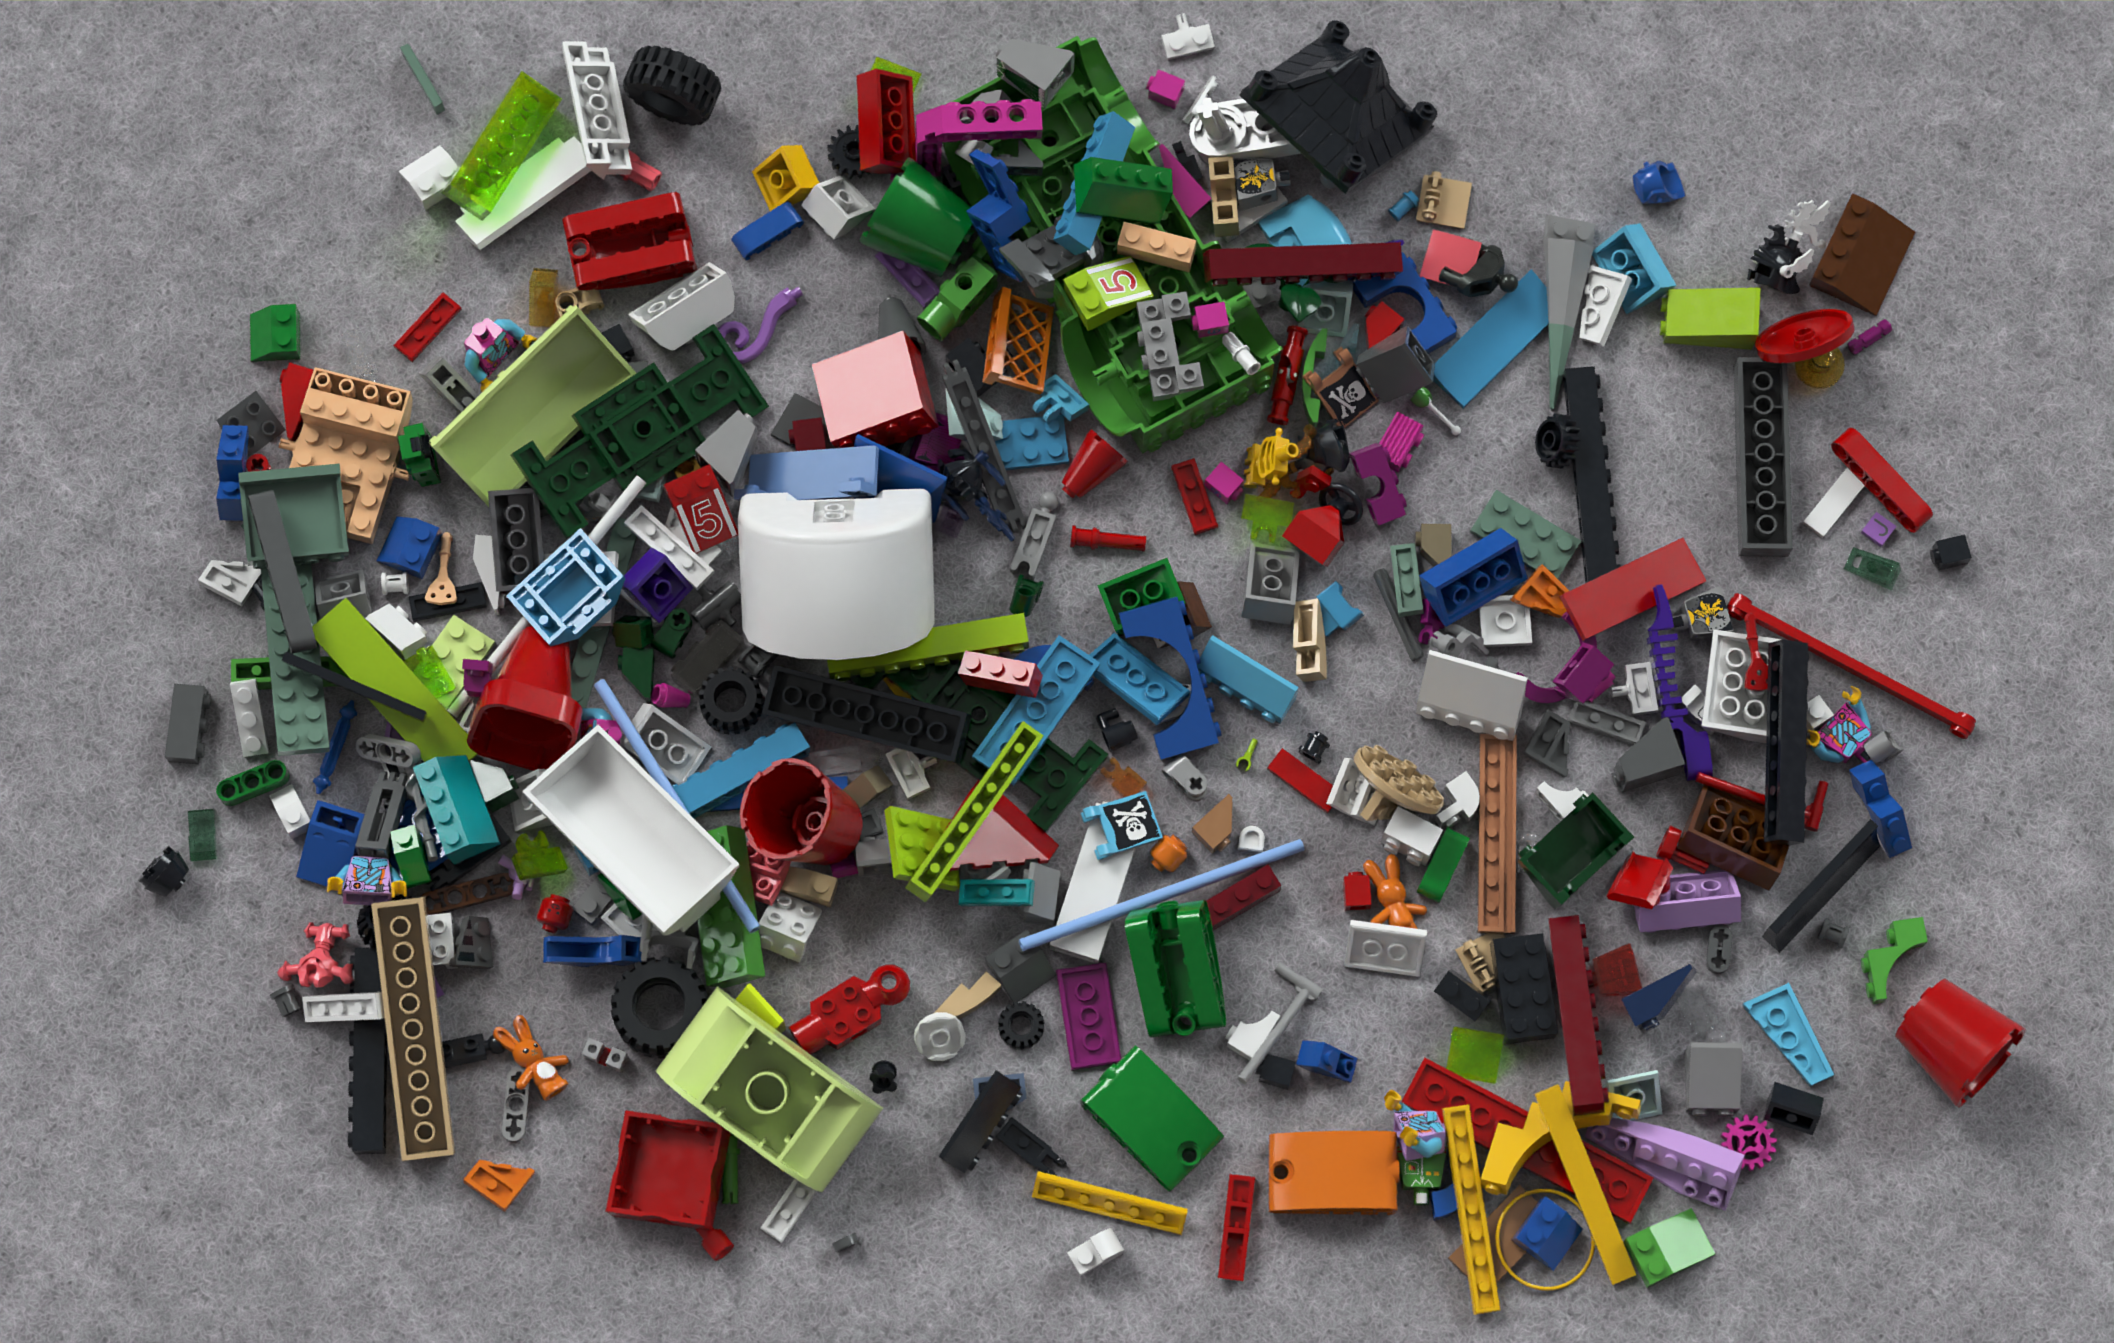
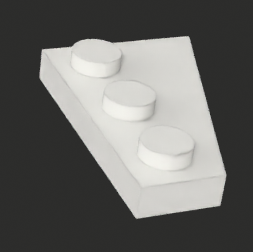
M1589 265L1588 285H1585L1584 292L1586 304L1582 310L1579 338L1604 347L1632 278L1628 275Z

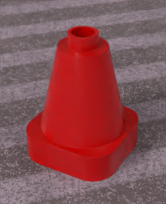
M529 626L521 631L496 679L485 684L475 707L467 737V744L472 751L486 758L535 771L537 769H548L574 746L579 732L583 709L576 700L572 699L569 641L550 646L533 626Z

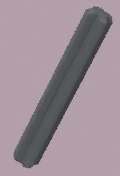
M1383 568L1375 571L1373 577L1410 659L1415 661L1422 658L1424 653L1408 617H1399L1396 591L1386 569Z

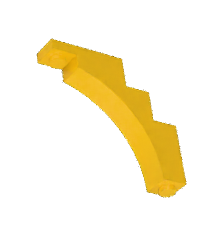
M1565 1081L1562 1093L1577 1129L1610 1125L1613 1113H1616L1617 1116L1623 1119L1639 1118L1641 1111L1640 1100L1608 1092L1609 1103H1604V1113L1574 1116L1570 1083ZM1531 1103L1524 1129L1498 1123L1481 1176V1185L1486 1192L1494 1195H1499L1500 1193L1507 1195L1514 1177L1525 1161L1535 1151L1552 1140L1538 1103Z

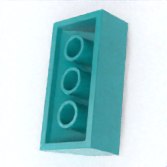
M466 755L435 757L413 767L444 852L453 864L501 844Z

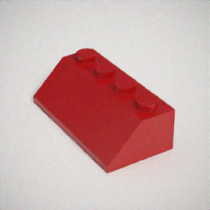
M873 69L856 75L860 170L875 174L904 173L905 171L901 168L907 158L910 157L916 161L913 79L911 76L881 69Z

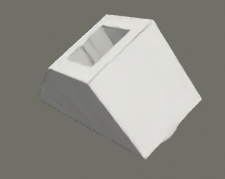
M475 535L473 560L496 615H500V608H505L506 593H502V591L496 592L492 536Z

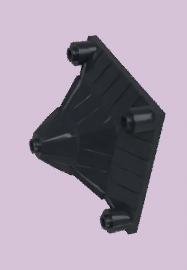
M1333 20L1327 24L1319 38L1275 67V69L1270 72L1266 70L1257 71L1250 84L1242 89L1239 96L1346 194L1428 135L1434 128L1433 122L1437 118V110L1431 103L1425 101L1418 102L1414 108L1409 107L1389 85V76L1379 54L1368 47L1354 51L1349 50L1344 46L1350 34L1349 28L1345 23Z

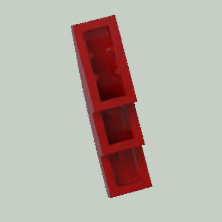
M1229 1174L1218 1278L1244 1281L1255 1177Z

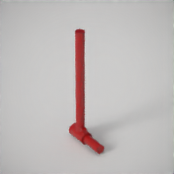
M1701 772L1697 774L1696 782L1765 805L1764 794ZM1819 781L1813 803L1806 806L1804 827L1807 830L1818 831L1824 810L1823 803L1829 785L1828 782Z

